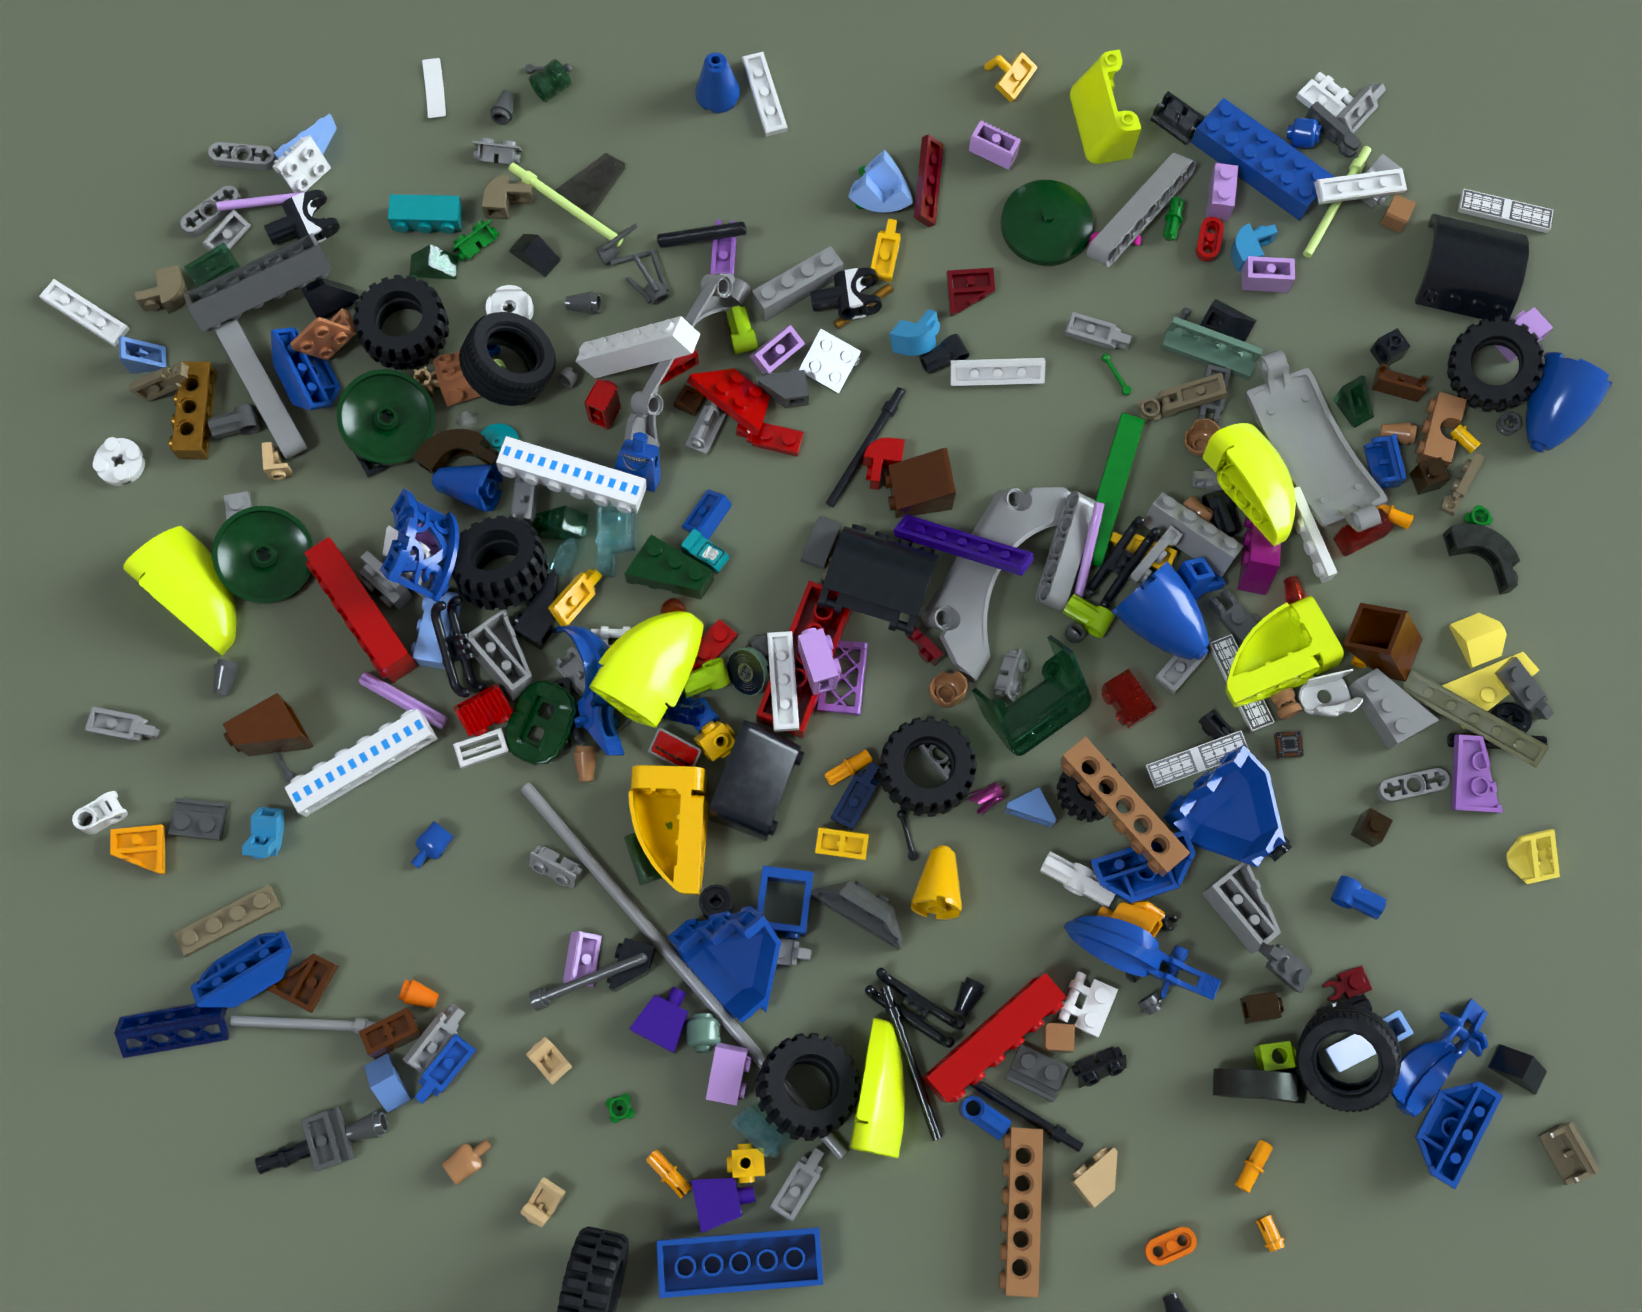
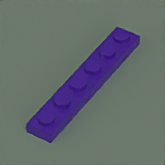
M907 514L893 529L895 537L1020 576L1025 573L1034 560L1032 552Z

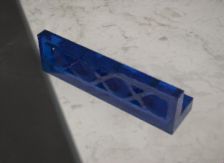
M196 1004L124 1016L119 1018L114 1034L123 1058L229 1040L230 1036L224 1019L227 1007H198ZM218 1024L220 1033L211 1034L204 1029L206 1026ZM187 1029L195 1034L191 1038H184L178 1035L180 1030ZM162 1034L169 1039L166 1042L159 1043L151 1038L153 1035ZM134 1038L142 1042L139 1047L128 1048L126 1040Z

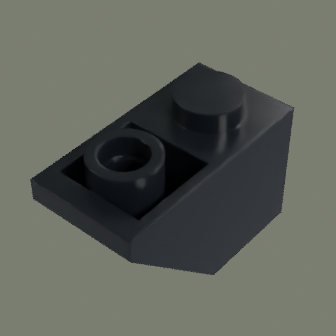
M324 278L315 280L301 288L316 318H327L334 314L335 310L341 307H350L355 303V300L359 299L353 287Z
M1215 299L1200 326L1245 342L1257 320Z
M628 938L624 939L623 944L619 943L615 952V958L618 959L617 962L640 953L647 955V961L608 977L609 989L617 992L648 975L656 952L655 946Z

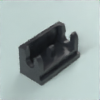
M1168 91L1164 95L1161 104L1158 103L1150 120L1184 145H1187L1193 138L1196 128L1203 121L1204 116Z

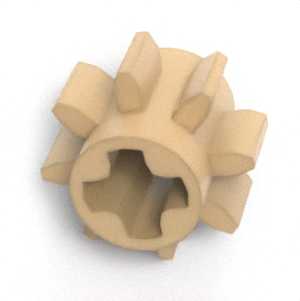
M427 367L420 370L415 369L413 378L426 389L429 395L434 396L435 387H440L438 380H436V372L430 373Z

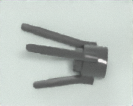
M633 224L631 227L620 232L611 241L595 248L604 265L610 262L613 267L618 263L634 260V254L617 258L616 256L620 253L615 244L635 230L638 224ZM645 251L636 255L638 258H643L651 254L650 251Z
M650 250V254L660 282L652 280L643 263L634 254L633 258L648 282L645 287L647 290L645 291L630 277H627L626 280L646 299L647 303L652 302L654 305L663 302L668 298V291L670 289L665 283L654 250Z

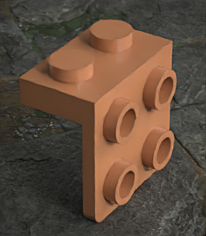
M342 308L330 320L321 317L316 318L290 343L291 348L328 361L356 334L350 311Z
M460 351L442 354L433 360L438 384L447 407L480 397L466 381L461 371L459 362Z

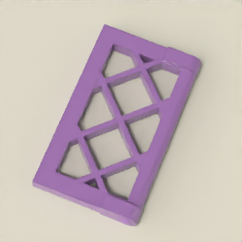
M840 641L838 649L843 654L837 658L838 661L846 656L854 667L845 674L840 673L841 679L838 680V683L844 680L851 690L841 698L834 690H830L838 700L834 704H825L826 692L820 693L817 711L855 716L861 715L868 643ZM852 650L861 651L860 661L857 664L848 655ZM857 669V686L853 687L845 677ZM852 693H855V706H846L843 700Z

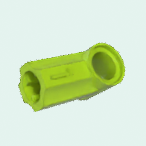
M740 306L731 307V309L726 311V318L731 331L730 338L734 354L757 350L756 335L754 329H751L746 308Z
M1075 594L1072 595L1062 612L1082 624L1089 634L1097 638L1104 637L1115 619V615L1107 608L1102 606L1095 607Z
M723 658L711 659L705 662L702 668L690 673L683 689L686 698L708 689L716 690L730 684L731 681Z

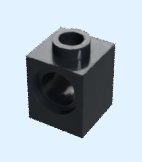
M1396 328L1379 337L1370 349V352L1379 365L1383 363L1388 367L1401 360L1411 346L1399 329Z

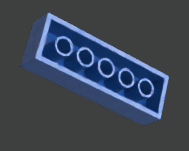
M1225 98L1216 105L1196 128L1191 141L1193 145L1218 163L1238 166L1237 176L1299 221L1318 200L1314 182L1318 179L1334 177Z
M819 1227L656 1241L659 1298L824 1285Z

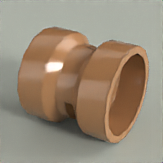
M1292 688L1284 689L1269 697L1272 705H1275L1278 710L1277 716L1279 720L1290 718L1303 711L1300 704L1294 699L1295 693Z

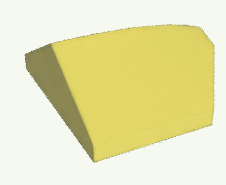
M1477 613L1448 625L1470 669L1502 656L1507 634L1500 621Z
M1554 829L1521 835L1506 852L1508 867L1526 884L1560 877Z

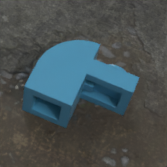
M1249 223L1239 230L1230 251L1231 259L1237 272H1241L1248 256H1264L1261 247L1273 243L1278 233L1275 224L1267 227L1262 225L1253 230Z
M928 309L918 323L900 320L889 333L892 351L902 355L917 356L936 347L935 335L938 334L940 329L937 312Z
M258 807L251 815V836L242 845V855H248L255 859L278 855L284 832V809Z

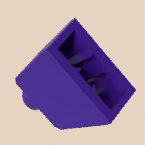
M672 987L666 1000L654 995L631 1025L630 1030L675 1054L689 1014L688 1011L680 1008L686 993L676 987Z
M735 1178L691 1180L701 1233L743 1216L741 1205L756 1202L753 1185L737 1189Z

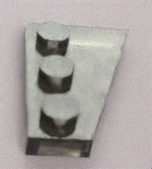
M605 153L555 191L592 216L625 170V163Z

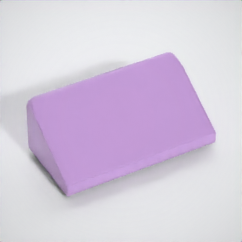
M580 931L571 933L563 983L596 971L602 936ZM594 983L588 985L587 987H594Z

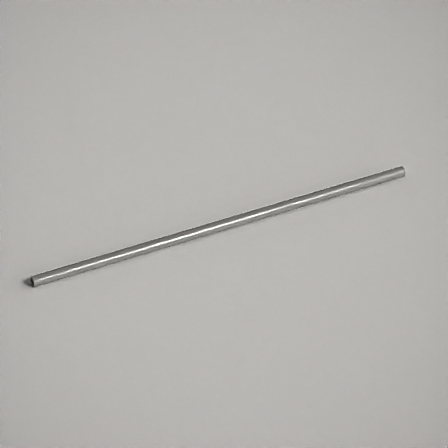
M530 782L524 785L520 790L716 1019L719 1020L741 1047L748 1048L747 1055L752 1057L753 1062L761 1070V1065L767 1056ZM785 1078V1090L791 1101L800 1108L813 1111ZM833 1133L821 1139L838 1160L848 1152Z

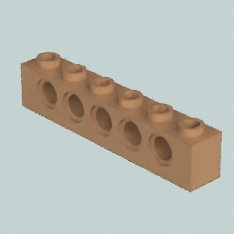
M1086 736L1062 756L1059 762L1062 764L1061 768L1064 773L1069 777H1074L1079 783L1078 788L1086 796L1090 795L1096 802L1095 807L1102 815L1105 816L1107 814L1113 821L1114 829L1120 835L1124 834L1131 841L1129 843L1131 848L1137 854H1142L1147 859V865L1152 872L1163 877L1190 854L1185 846ZM1082 765L1091 766L1094 773L1091 775L1085 774L1082 771ZM1099 784L1108 785L1111 793H1102L1099 789ZM1116 804H1125L1128 808V813H1120L1116 808ZM1139 822L1143 824L1145 833L1137 832L1134 829V823ZM1151 842L1160 843L1163 849L1162 852H1155L1151 847Z
M1011 1127L1008 1128V1133H1005L1003 1138V1148L1008 1149L1007 1160H1003L1002 1175L1007 1177V1186L1002 1188L1001 1202L1006 1205V1216H1001L1000 1224L1001 1232H1005V1244H1000V1260L1004 1261V1272H999V1289H1003V1294L1006 1296L1039 1298L1043 1129ZM1019 1148H1024L1029 1154V1159L1024 1164L1019 1163L1016 1159V1152ZM1020 1175L1024 1176L1028 1181V1187L1022 1192L1015 1187V1179ZM1018 1203H1023L1027 1208V1215L1023 1219H1018L1014 1215V1207ZM1018 1231H1022L1026 1235V1243L1022 1247H1017L1013 1242V1236ZM1017 1259L1023 1260L1026 1266L1024 1273L1021 1275H1015L1012 1270V1264Z

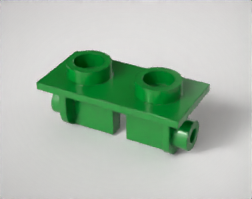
M490 219L485 223L481 220L471 228L473 230L471 234L467 237L465 234H462L453 241L455 246H453L451 251L458 250V258L462 262L464 260L468 261L480 252L475 243L479 242L485 248L497 239L496 236L499 233L494 227L490 229Z

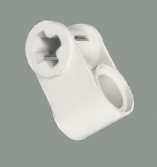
M110 791L75 811L72 821L73 825L82 832L94 835L108 826L123 820L128 815L126 809H122L117 800V792ZM92 816V822L84 826L85 819Z

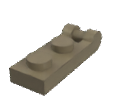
M1222 373L1171 387L1158 393L1159 402L1163 405L1161 411L1164 417H1170L1175 415L1176 412L1228 397ZM1173 398H1178V401H1171Z

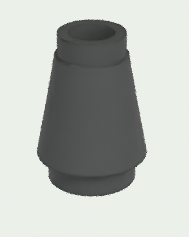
M509 90L502 91L490 110L491 119L499 125H506L512 120L515 95Z
M590 291L566 296V310L594 315L595 312H600L601 310L600 294Z
M218 659L217 664H214V694L228 696L239 672V669H237L238 662Z
M374 1111L347 1125L346 1134L348 1139L353 1141L381 1138L383 1134L388 1132L387 1118L383 1112L377 1113Z

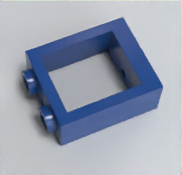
M770 866L762 867L757 911L762 915L768 881L805 885L800 926L768 922L775 933L785 934V938L800 940V936L806 937L814 872Z

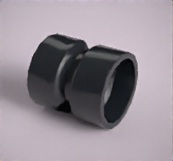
M710 885L700 894V909L707 920L709 915L728 911L732 914V895L724 886Z

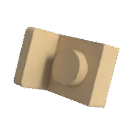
M272 442L262 443L263 470L268 478L283 480L286 477L293 476L292 469L288 463H282L281 453L279 450H276Z

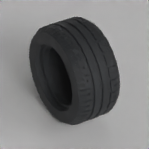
M495 312L481 317L474 323L460 348L459 362L466 381L480 396L499 405L518 406L532 402V400L539 396L554 373L556 357L550 339L536 323L516 313ZM494 344L505 346L516 352L524 360L528 367V373L519 374L502 368L490 357L487 346Z
M1336 1005L1329 1007L1327 1010H1322L1316 1016L1314 1015L1302 1031L1295 1056L1297 1073L1309 1094L1328 1108L1338 1109L1341 1112L1366 1111L1384 1102L1390 1096V1093L1393 1092L1401 1068L1400 1044L1390 1025L1388 1026L1387 1022L1382 1017L1377 1016L1376 1013L1356 1005ZM1336 1033H1353L1362 1036L1373 1046L1378 1055V1069L1370 1078L1360 1083H1345L1336 1080L1322 1066L1319 1058V1046L1326 1038Z

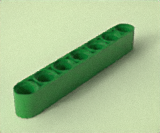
M1123 412L1116 428L1095 498L1096 502L1105 504L1091 565L1101 567L1145 422L1143 418Z

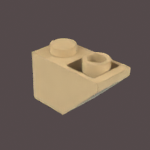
M1105 1147L1101 1148L1092 1156L1095 1161L1088 1167L1085 1164L1081 1165L1072 1173L1075 1178L1070 1183L1090 1208H1095L1115 1191L1118 1151L1114 1147L1108 1150Z

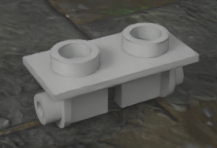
M480 138V142L473 141V144L478 146V150L474 149L473 158L477 159L478 162L495 163V154L499 155V164L510 165L513 162L515 164L520 163V154H517V151H522L523 149L516 146L514 141L503 140L502 144L494 143V140L489 138Z
M711 403L710 406L704 405L685 446L707 455L726 417V413L719 411V407L714 403Z
M1019 649L1018 652L1009 650L1008 653H1005L1000 670L1007 672L1008 675L999 674L994 687L996 697L1004 698L1006 695L1012 703L1015 702L1016 695L1018 696L1021 692L1023 673L1027 672L1029 666L1028 657L1022 649Z
M537 846L535 851L530 854L529 867L538 874H544L554 879L557 884L573 889L576 878H579L583 871L580 865L566 857L559 864L556 861L560 854L545 846Z

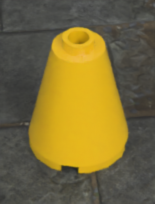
M940 845L930 851L911 900V909L916 914L927 917L928 913L936 914L935 919L947 920L957 918L961 913L962 902L956 854L948 846Z

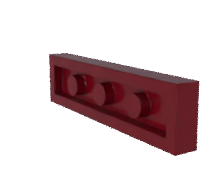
M929 134L923 136L921 141L914 218L927 227L936 225L944 144Z

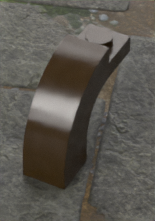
M451 429L429 438L421 445L412 458L420 467L434 474L439 468L446 467L452 460L461 456H472L485 464L497 465L496 461L499 452L490 447V443L485 436L468 429Z

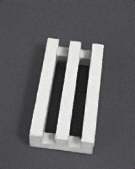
M501 728L453 744L461 769L509 753ZM495 737H499V740H497V741H494V742H491V743H488V744H485V745H482V746H479V747H476V748H473V749H470V750H467V751H464V752H461V750H460V749H462V748H465V747H468V746H471V745H474V744H477V743H480V742H483V741H486V740H489V739H492V738H495ZM498 746H502V748H499V749H496V750H493V751H490V752H487V753H484V754L475 756V757L470 758V759H467V760H463V758H466V757H469V756H472V755L481 753V752H483V751H486V750H489V749H492V748H495V747H498Z

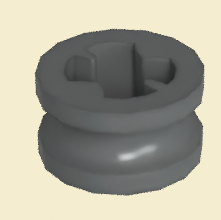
M1505 412L1496 422V428L1499 433L1506 436L1514 434L1521 426V419L1514 412ZM1506 420H1509V423L1512 422L1513 426L1511 428L1508 427V424H1504Z

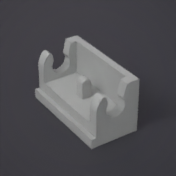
M516 477L511 517L519 518V521L524 520L534 528L540 484L532 485L525 482L524 479Z
M572 646L567 650V656L564 659H557L556 669L564 678H570L572 688L582 698L585 690V672L581 657Z

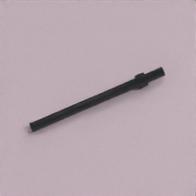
M897 387L891 399L883 405L881 415L827 499L826 504L834 508L864 460L867 447L877 439L889 418L893 417L898 410L897 405L905 394L902 388Z
M890 986L881 988L880 990L887 1007L885 1013L888 1020L891 1019L932 1141L942 1138L901 1019L903 1014L900 1005H896Z
M979 1081L976 1085H969L1039 1129H1043L1044 1132L1051 1135L1050 1139L1055 1142H1062L1078 1153L1084 1143L1066 1133V1129L1057 1124L1055 1126L983 1081Z

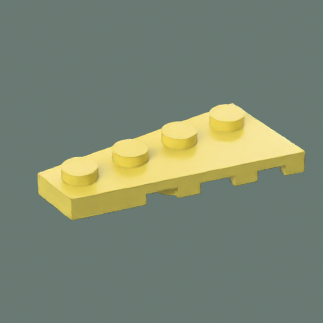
M1524 652L1511 656L1517 657L1531 676L1540 671ZM1511 657L1442 686L1478 707L1489 711L1510 694L1495 675V672Z

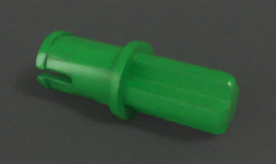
M1173 197L1170 201L1169 212L1164 218L1166 224L1163 237H1165L1166 241H1174L1177 237L1179 225L1183 221L1182 212L1185 205L1183 198L1180 204H1178L1180 197Z

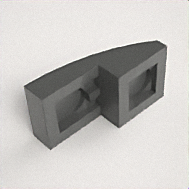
M819 516L800 562L823 570L842 524Z

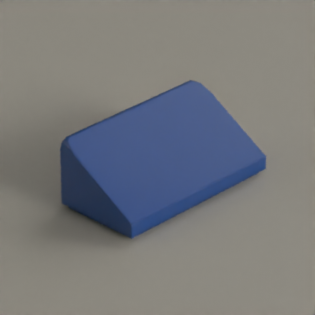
M707 489L682 525V528L689 533L696 529L704 538L709 540L731 508V502L725 495Z

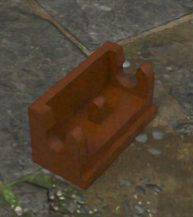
M1383 363L1376 369L1372 390L1418 402L1426 392L1427 386L1424 385L1428 379L1426 375H1422L1420 379L1387 370V365Z
M405 1008L358 1031L367 1054L377 1059L418 1039L423 1033L415 1022L414 1014L408 1008Z

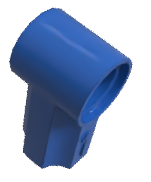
M1340 876L1330 900L1341 907L1353 908L1375 920L1379 919L1385 909L1387 899L1361 887L1362 884L1351 877Z
M977 1096L963 1098L959 1104V1113L964 1119L971 1121L998 1141L1005 1135L1012 1122ZM969 1101H974L978 1105V1112L974 1116L969 1115L966 1111V1105Z

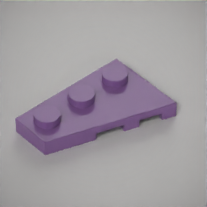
M1460 734L1454 736L1452 810L1503 813L1502 806L1498 803L1496 795V783L1492 781L1489 769L1491 764L1483 736Z

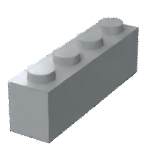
M829 246L752 290V304L763 320L767 321L810 296V291L820 290L833 283L835 274L843 271V262L834 249Z
M1163 492L1155 500L1144 517L1143 525L1150 530L1154 527L1159 528L1161 531L1159 536L1161 537L1170 526L1177 529L1183 535L1176 547L1194 559L1204 557L1211 570L1221 577L1243 548V545L1234 538L1228 536L1213 524L1207 522L1195 514V512L1175 501L1174 498Z

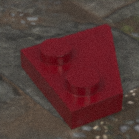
M993 268L947 270L950 317L957 315L995 292Z

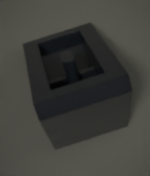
M523 234L509 250L511 254L545 277L560 261V258L537 234Z
M1501 1044L1497 1046L1488 1065V1068L1534 1095L1537 1094L1547 1073L1534 1056Z

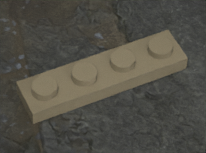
M268 884L176 931L174 935L183 955L188 957L281 909V906L272 886Z

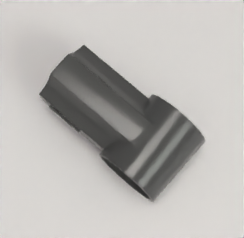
M242 404L235 407L233 412L208 418L209 429L214 439L237 433L251 435L260 430L256 408L252 404Z

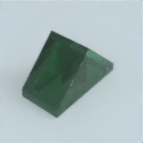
M430 244L411 255L409 276H414L415 278L457 279L458 256Z
M1363 375L1342 386L1333 399L1354 428L1374 417L1366 379Z

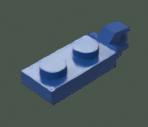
M455 1034L421 1075V1079L418 1082L422 1085V1088L414 1098L423 1104L431 1093L437 1097L440 1092L444 1091L476 1049Z

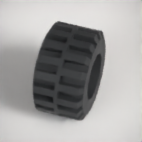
M1112 763L1111 765L1116 769L1117 766ZM1082 765V771L1085 774L1091 775L1094 773L1091 766ZM1063 771L1057 783V790H1059L1057 798L1062 801L1061 807L1063 809L1067 808L1069 810L1067 814L1071 817L1073 814L1076 815V820L1079 821L1087 819V822H1093L1094 819H1097V821L1103 819L1105 816L1095 807L1096 802L1083 798L1077 790L1074 777L1067 776ZM1101 784L1103 793L1110 794V787L1106 784Z

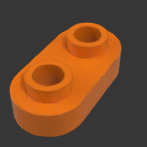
M1176 1227L1148 1240L1144 1247V1255L1153 1265H1166L1193 1252L1197 1245L1196 1235L1187 1227ZM1180 1235H1183L1186 1240L1182 1246L1177 1243V1238ZM1156 1246H1159L1162 1251L1158 1257L1153 1254V1249Z

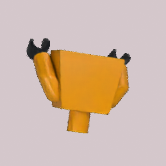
M1138 901L1132 904L1121 902L1115 911L1102 906L1097 913V916L1120 919L1137 925L1148 931L1154 938L1160 929L1164 931L1174 930L1168 926V919L1174 923L1178 921L1175 915L1165 916L1164 911L1148 901ZM1126 972V978L1130 982L1137 983L1136 980L1132 978V974Z

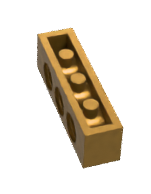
M181 361L189 366L188 378L181 383L178 392L174 394L176 411L172 415V427L174 429L173 436L169 439V447L178 459H208L211 432L208 418L212 417L217 371L210 362ZM198 386L197 389L191 391L193 387ZM196 408L193 412L188 413L190 409ZM189 430H193L190 435H186Z

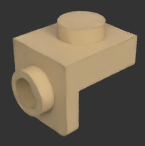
M547 1037L535 1043L526 1054L552 1085L572 1068V1065Z
M543 1177L520 1213L530 1223L543 1227L552 1217L566 1191Z

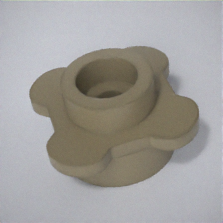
M1149 398L1137 402L1136 406L1140 412L1138 417L1145 419V422L1147 420L1159 421L1162 414L1159 412L1160 402L1157 399Z

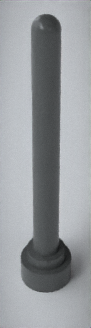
M645 953L637 954L549 990L547 988H538L530 991L531 1004L536 1011L547 1008L552 999L645 963L647 955Z

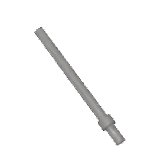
M231 1016L230 1026L354 1031L355 1034H359L358 1031L377 1023L368 1021L365 1018H356L355 1021Z

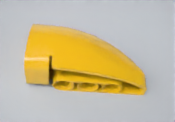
M632 766L629 807L634 830L644 853L657 872L677 892L683 895H700L709 803L706 800L707 771L701 767Z

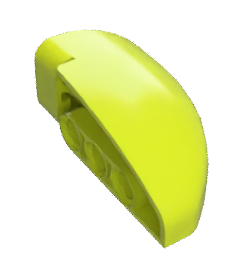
M1239 423L1218 430L1209 439L1202 459L1217 474V481L1224 492L1273 546L1286 541L1292 530L1296 501L1292 479L1281 456L1267 438L1252 424Z
M183 526L174 527L157 535L136 550L126 560L123 566L124 571L221 656L234 644L236 638V606L233 594L219 580L214 569L212 553Z
M1312 596L1305 597L1290 605L1285 603L1276 608L1253 627L1244 639L1235 655L1225 686L1226 694L1233 707H1240L1267 699L1287 688L1294 689L1300 687L1309 678H1313L1314 673L1319 675L1339 666L1344 657L1343 648Z
M674 611L653 616L626 631L605 652L599 661V664L603 667H600L589 688L630 720L656 728L668 708L665 703L674 707L687 683L701 643L703 623L689 612Z
M873 1017L849 1149L899 1158L905 1113V1082L901 1052L893 1025L887 1020Z

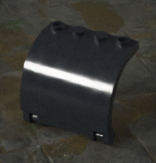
M1432 214L1428 227L1434 228L1432 251L1423 281L1415 298V304L1478 319L1487 318L1488 321H1492L1494 317H1502V321H1508L1517 303L1527 270L1529 258L1527 235Z
M852 524V527L845 526L831 558L817 607L822 609L827 607L833 609V612L841 614L843 607L888 621L890 622L888 630H900L905 632V635L912 637L931 575L939 558V555L935 554L936 550L926 546H922L921 549L911 547L912 542L900 538L898 542L889 540V535L878 531L873 535L865 532V527ZM830 590L839 593L837 600L828 598ZM901 613L910 615L908 623L899 620Z

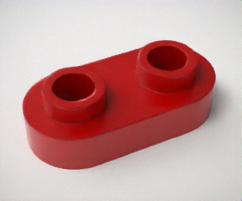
M1217 217L1204 219L1199 229L1195 252L1197 257L1205 262L1215 260L1220 251L1224 224Z

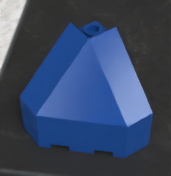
M1243 745L1226 753L1219 760L1221 762L1220 766L1216 767L1212 772L1207 770L1193 783V789L1185 797L1179 795L1172 802L1163 818L1177 832L1186 830L1193 846L1259 867L1263 858L1268 856L1275 847L1285 844V839L1269 771Z
M752 906L743 907L741 912L730 914L728 911L709 915L708 920L699 922L696 918L686 920L667 937L685 963L734 1019L736 1018L739 1022L743 1023L759 1008L767 1012L781 941L764 915Z

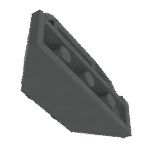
M846 881L813 890L811 894L812 899L894 948L900 949L903 941L894 907L889 905L891 903L889 899L880 894H877V896L867 892L869 888L858 881H855V883Z

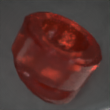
M671 598L664 602L660 614L674 611L686 612V607L680 600Z

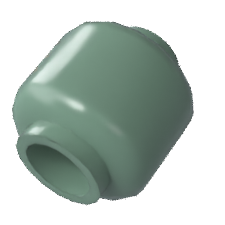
M710 1013L694 1014L692 1016L693 1019H690L686 1024L687 1045L696 1048V1053H710L712 1048L716 1047L721 1041L720 1022L713 1018V1014Z

